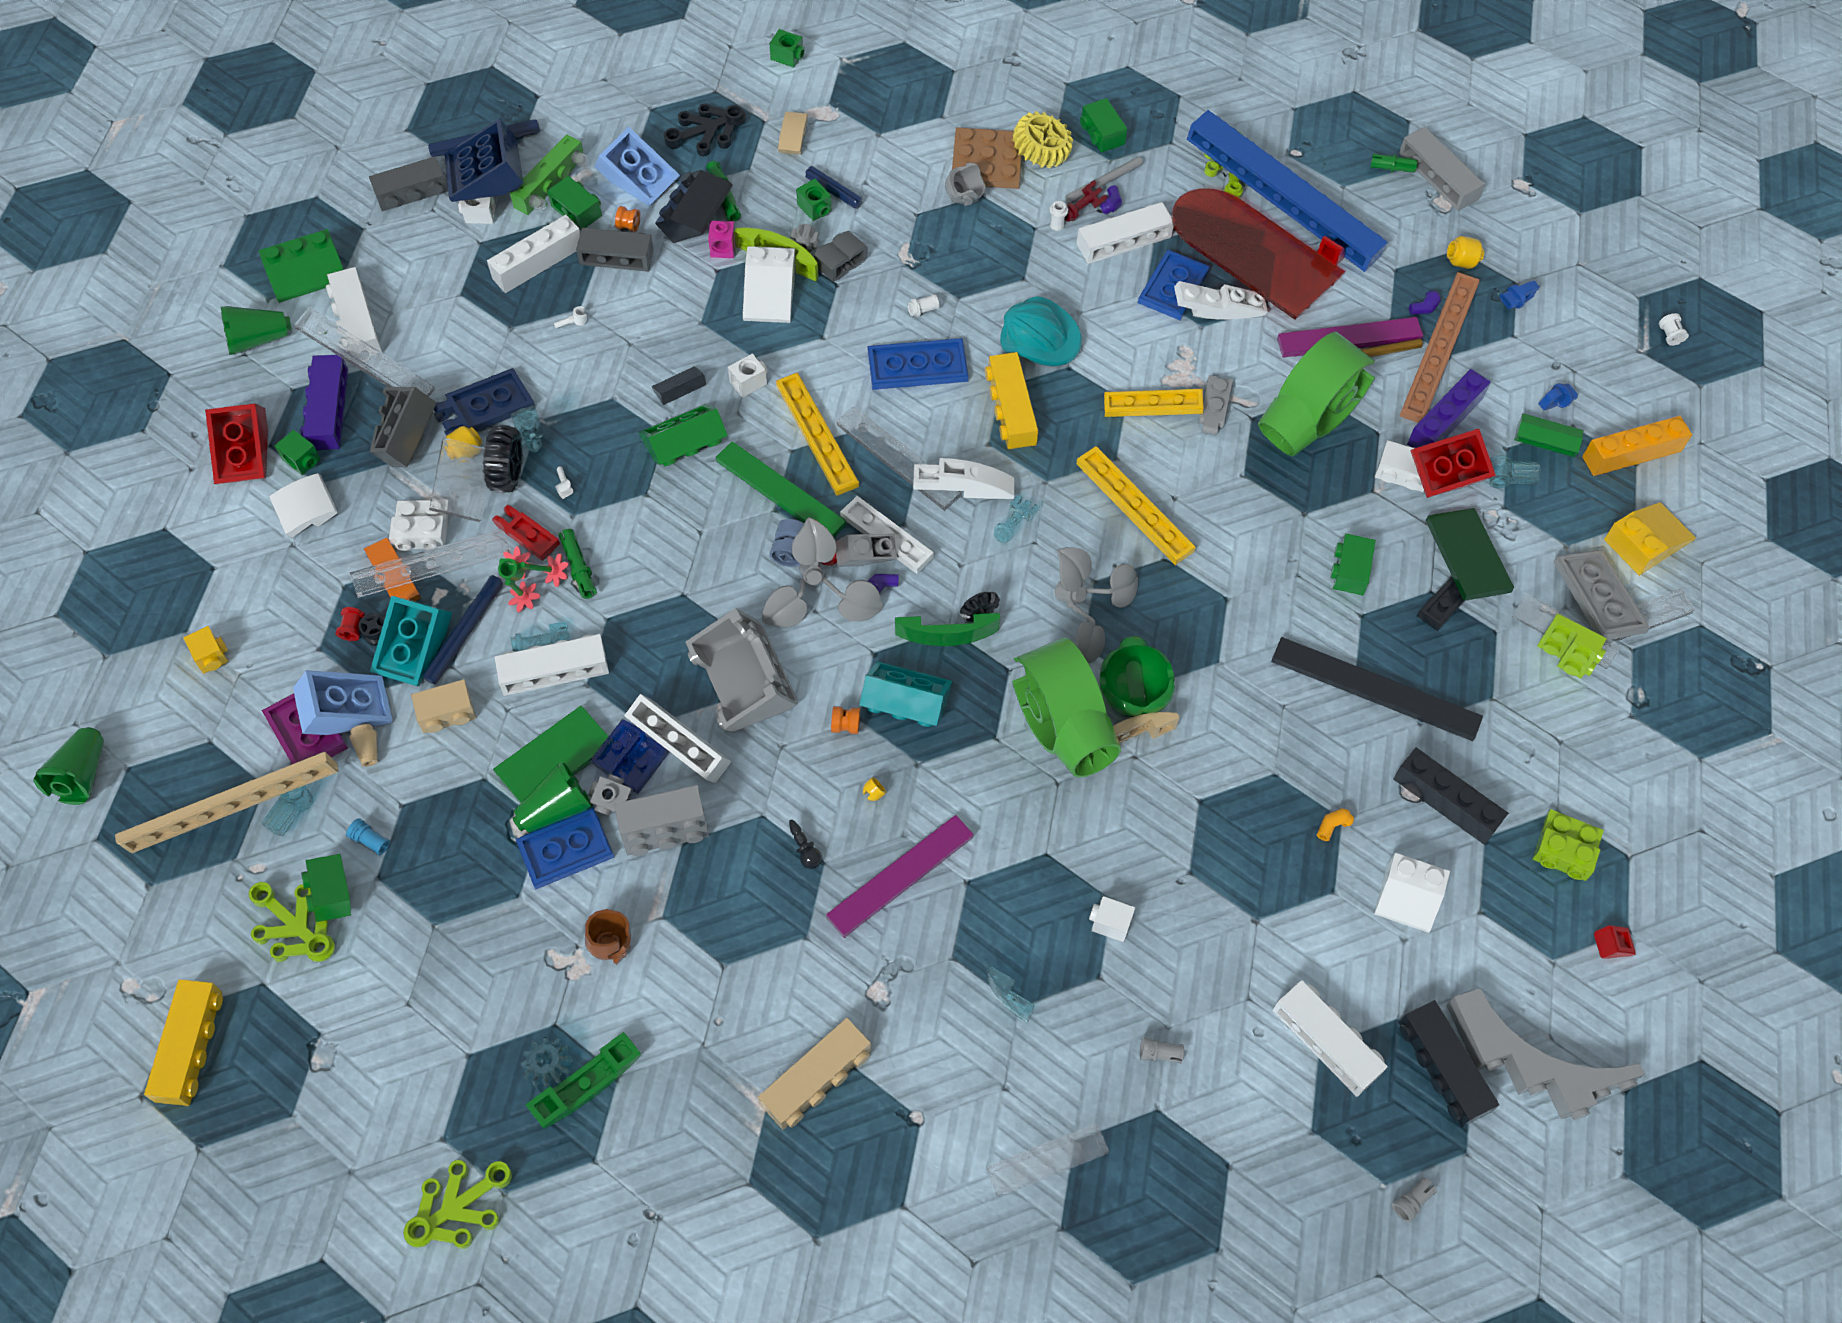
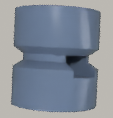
M784 519L779 522L775 533V540L770 550V557L774 562L786 567L800 566V563L792 554V543L804 523L793 519Z

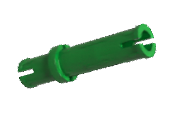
M711 161L707 164L706 169L708 173L729 181L718 161ZM730 190L721 205L729 222H736L741 218V213Z
M564 529L558 536L572 570V579L577 582L583 599L594 597L593 594H597V590L591 578V568L587 567L574 530Z

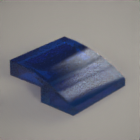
M622 719L590 761L605 774H611L623 779L624 786L632 788L633 792L639 794L670 752L657 741L646 736L645 732L639 727Z

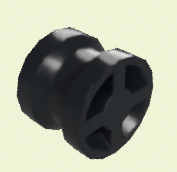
M367 614L359 623V630L365 641L372 646L378 645L385 619L380 614Z

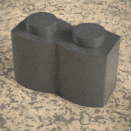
M845 231L837 234L832 242L819 246L814 253V259L822 273L830 280L837 281L845 276L849 270L856 268L868 258V246L850 231Z

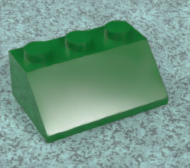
M328 229L258 250L278 303L325 289L326 285L330 284L327 274L344 270Z
M707 404L698 406L638 432L654 462L659 465L663 464V466L676 463L677 458L682 455H686V457L695 455L700 452L699 448L703 446H716L722 443V438L728 436L717 408Z

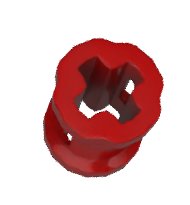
M354 607L343 608L341 611L343 617L341 625L336 629L335 634L343 640L357 641L360 637L359 623L365 616V613Z

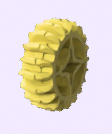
M1037 111L1033 114L1028 112L1016 124L1012 141L1015 143L1014 148L1019 150L1018 155L1025 156V161L1030 160L1032 165L1039 164L1040 168L1046 165L1050 169L1052 166L1058 167L1059 164L1066 161L1072 151L1073 138L1071 137V131L1067 130L1066 124L1060 123L1061 119L1056 120L1053 118V114L1048 116L1045 111L1042 114Z

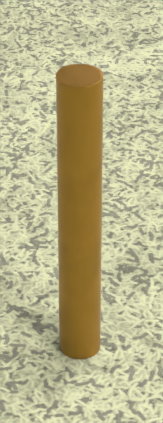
M1414 339L1360 350L1369 357L1422 348V340Z

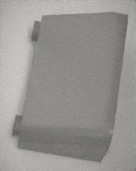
M733 609L685 642L689 649V659L694 665H700L706 669L722 704V708L718 710L717 722L723 730L729 732L738 731L786 712L798 704L797 697L764 628L755 618L741 610Z

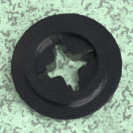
M995 592L978 593L964 603L960 609V614L963 619L973 621L974 614L993 613L994 609L999 606L1000 598Z

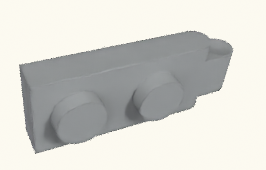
M1209 375L1203 400V414H1200L1199 424H1203V433L1216 435L1218 427L1223 428L1233 380Z

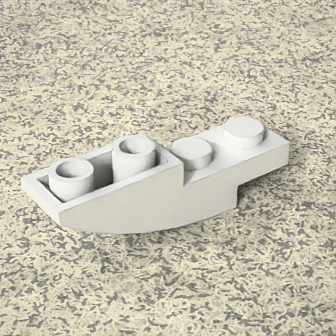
M1179 281L1174 286L1178 306L1191 308L1193 316L1230 320L1253 318L1268 313L1263 293L1225 284L1220 290Z
M940 458L939 465L914 464L913 489L964 491V498L1014 499V477L980 463Z

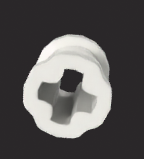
M1677 313L1669 314L1659 321L1660 329L1665 331L1667 336L1666 342L1670 346L1684 342L1689 336L1688 332L1683 329L1680 323L1681 317Z

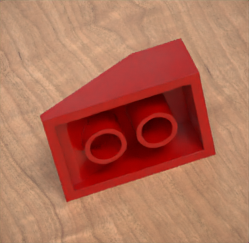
M254 403L205 409L214 484L265 479L268 447V426L265 408Z
M1479 428L1410 450L1427 498L1468 487L1496 476Z

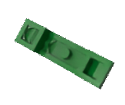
M1000 613L974 614L973 623L922 625L921 616L895 617V635L911 642L931 646L968 644L984 639L999 631Z
M623 1031L600 1049L599 1055L552 1089L549 1086L525 1105L541 1127L545 1129L567 1117L611 1085L638 1060L641 1052Z

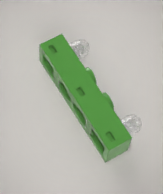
M566 134L523 178L524 183L520 188L513 192L510 191L513 207L526 215H529L534 209L537 211L546 210L548 206L545 199L548 196L547 190L566 178L577 165L585 168L590 164V158L584 154L581 141Z

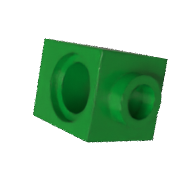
M778 29L769 43L770 60L794 68L797 62L804 57L805 47H803L802 36Z
M816 179L796 189L797 205L812 221L824 217L832 211L831 195Z
M292 430L275 445L281 459L301 475L314 468L321 460L314 445L295 430Z

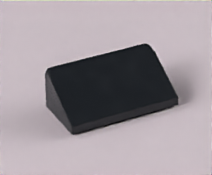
M694 366L651 387L661 403L665 405L705 386L706 381L705 375Z

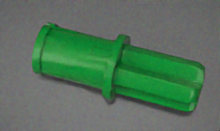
M1373 153L1370 168L1391 170L1392 173L1393 170L1414 173L1418 162L1416 159L1396 157V154L1394 156Z

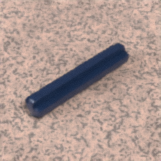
M814 166L806 169L805 177L807 179H816L826 191L854 209H857L862 204L861 196Z

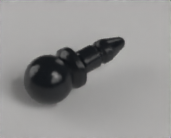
M793 819L789 820L790 832L794 835L797 845L800 846L796 852L800 853L801 864L807 869L818 867L822 861L821 852L813 847V841L807 842L801 827Z

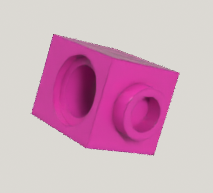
M710 222L708 242L711 258H734V222Z

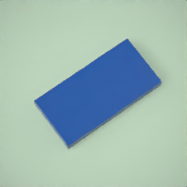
M963 338L867 346L872 390L968 382L969 376Z

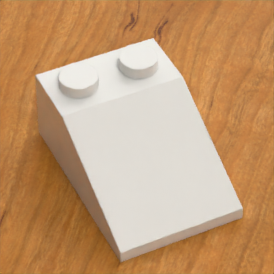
M747 247L743 321L790 323L796 272L795 249Z

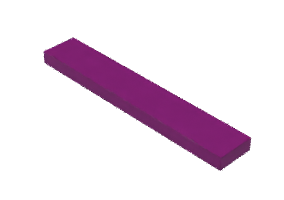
M1417 317L1279 333L1277 341L1282 357L1285 358L1305 355L1320 339L1332 332H1338L1358 348L1382 346L1414 339L1422 340L1423 333Z
M957 815L953 816L828 912L826 918L845 938L973 839L974 834Z

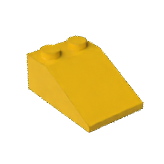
M1661 502L1631 512L1614 523L1604 538L1605 542L1639 576L1696 539Z

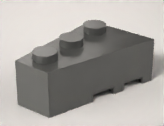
M384 387L383 394L386 396L384 406L382 405L379 408L378 413L382 415L380 426H375L370 453L391 467H408L409 463L413 460L415 449L423 437L424 429L433 415V409L437 402L416 387Z

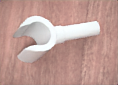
M582 306L575 307L573 316L555 322V328L570 323H575L579 326L585 325L587 322L585 308Z
M558 467L557 472L561 483L555 487L560 497L564 499L574 492L570 481L565 476L563 468Z

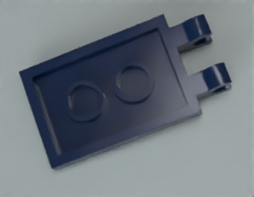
M514 368L445 394L446 401L436 403L434 416L438 422H443L444 433L448 435L461 426H465L468 429L472 427L475 431H479L534 409L535 405ZM452 413L455 414L456 418L446 420Z

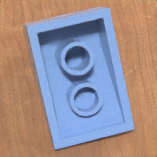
M630 127L620 134L598 156L594 165L612 184L648 206H651L680 176Z
M306 670L293 687L303 734L331 735L350 731L352 728L363 724H370L374 727L390 724L393 721L382 676Z

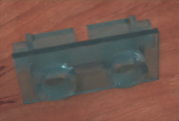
M535 406L522 408L517 412L511 413L514 427L520 432L522 444L526 443L528 449L533 452L539 451L542 447L540 437L544 435Z

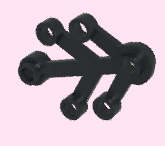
M704 103L698 107L699 116L693 115L688 111H682L678 114L681 126L686 127L691 125V123L698 126L682 132L677 128H669L664 132L665 144L671 149L679 148L684 140L705 133L696 147L698 155L708 156L711 152L710 143L717 129L725 125L723 132L717 136V143L722 149L729 148L731 146L730 137L735 126L745 122L746 114L738 105H730L724 110ZM711 116L719 117L717 119H710Z

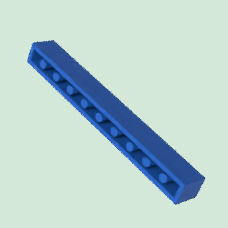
M1207 110L1191 124L1186 140L1322 240L1326 236L1343 247L1344 257L1362 271L1366 272L1382 256L1388 243L1385 239L1281 164L1272 155L1243 136L1235 128L1228 125L1219 116Z

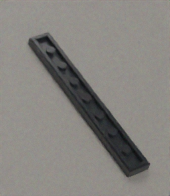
M1284 637L1280 638L1271 660L1275 664L1470 741H1474L1483 718V715Z

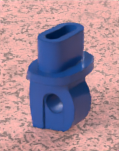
M1535 280L1521 286L1512 285L1507 288L1506 292L1500 294V299L1508 309L1514 307L1520 309L1524 306L1525 302L1534 297L1540 286Z
M1557 383L1538 404L1544 411L1556 406L1564 408L1571 405L1572 401L1578 398V394L1570 384L1563 385L1562 383Z

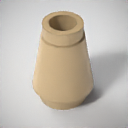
M363 724L352 728L349 739L361 761V766L368 767L377 764V731L373 730V726L370 724Z

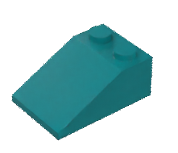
M391 596L370 672L414 686H420L424 679L423 674L435 658L446 637L453 612L407 598Z

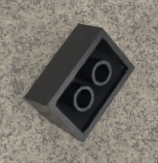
M702 170L685 173L680 178L681 183L678 188L670 194V200L667 205L659 211L660 216L655 224L672 243L703 235L733 186L731 182Z

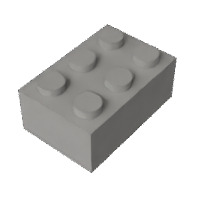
M697 785L614 804L619 833L627 856H641L650 850L658 848L667 850L675 847L676 844L684 842L697 843L702 841L703 838L709 837Z

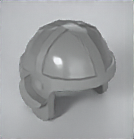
M966 163V166L954 168L949 172L945 180V189L951 201L969 206L977 202L983 195L986 186L980 172V167L977 164Z

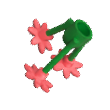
M516 546L513 555L509 552H504L505 559L501 558L499 560L498 573L502 578L506 579L505 585L512 588L510 593L515 596L508 604L511 606L517 604L516 610L518 613L524 609L525 605L527 608L533 609L534 606L531 600L540 598L538 593H533L537 587L535 583L531 584L528 588L524 581L520 583L519 587L515 584V581L525 579V570L547 573L545 583L553 581L555 587L560 585V578L568 579L567 574L562 570H565L569 563L562 562V555L560 553L557 554L555 560L552 556L547 557L548 566L534 565L525 562L529 559L531 553L527 552L521 555L520 548Z

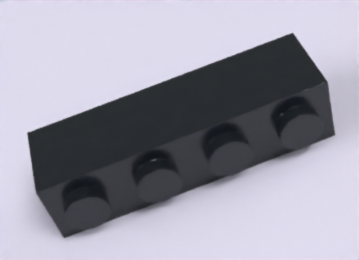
M1417 747L1402 763L1393 778L1397 783L1484 845L1509 814Z
M1435 1000L1403 1016L1399 1021L1401 1035L1413 1046L1418 1063L1428 1071L1435 1091L1440 1095L1442 1094L1448 1104L1447 1110L1452 1119L1458 1121L1460 1126L1464 1127L1492 1113L1500 1104Z

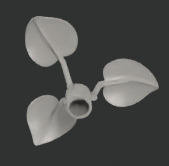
M807 518L792 543V554L800 563L799 571L803 577L799 580V592L796 593L795 589L790 585L781 586L773 591L764 605L762 621L765 624L779 627H792L800 623L807 612V604L801 599L804 594L805 584L817 585L821 581L840 598H843L838 604V611L844 618L850 621H864L874 617L882 610L883 603L876 587L868 581L857 580L850 583L846 587L844 594L824 576L819 562L825 563L833 559L836 552V543L824 525L812 518Z
M1061 548L1057 550L1060 563V582L1056 585L1055 597L1058 601L1067 602L1068 608L1074 609L1089 621L1082 622L1079 626L1075 644L1089 664L1101 655L1105 645V633L1103 628L1095 625V620L1076 606V604L1085 600L1086 593H1112L1111 602L1113 606L1119 608L1126 607L1133 601L1138 590L1137 572L1129 564H1120L1111 574L1110 589L1084 588V579L1090 575L1092 570L1090 555L1079 548Z

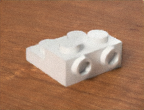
M448 500L397 501L395 517L391 519L389 540L393 549L402 551L410 549H445L450 510Z

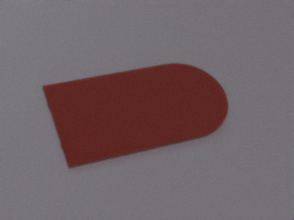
M1206 188L1191 190L1181 195L1172 209L1171 219L1173 227L1184 242L1294 320L1345 274V271L1230 193Z

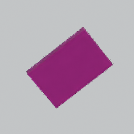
M294 693L262 710L291 764L326 752L332 758L348 749L340 733L331 735L302 733Z

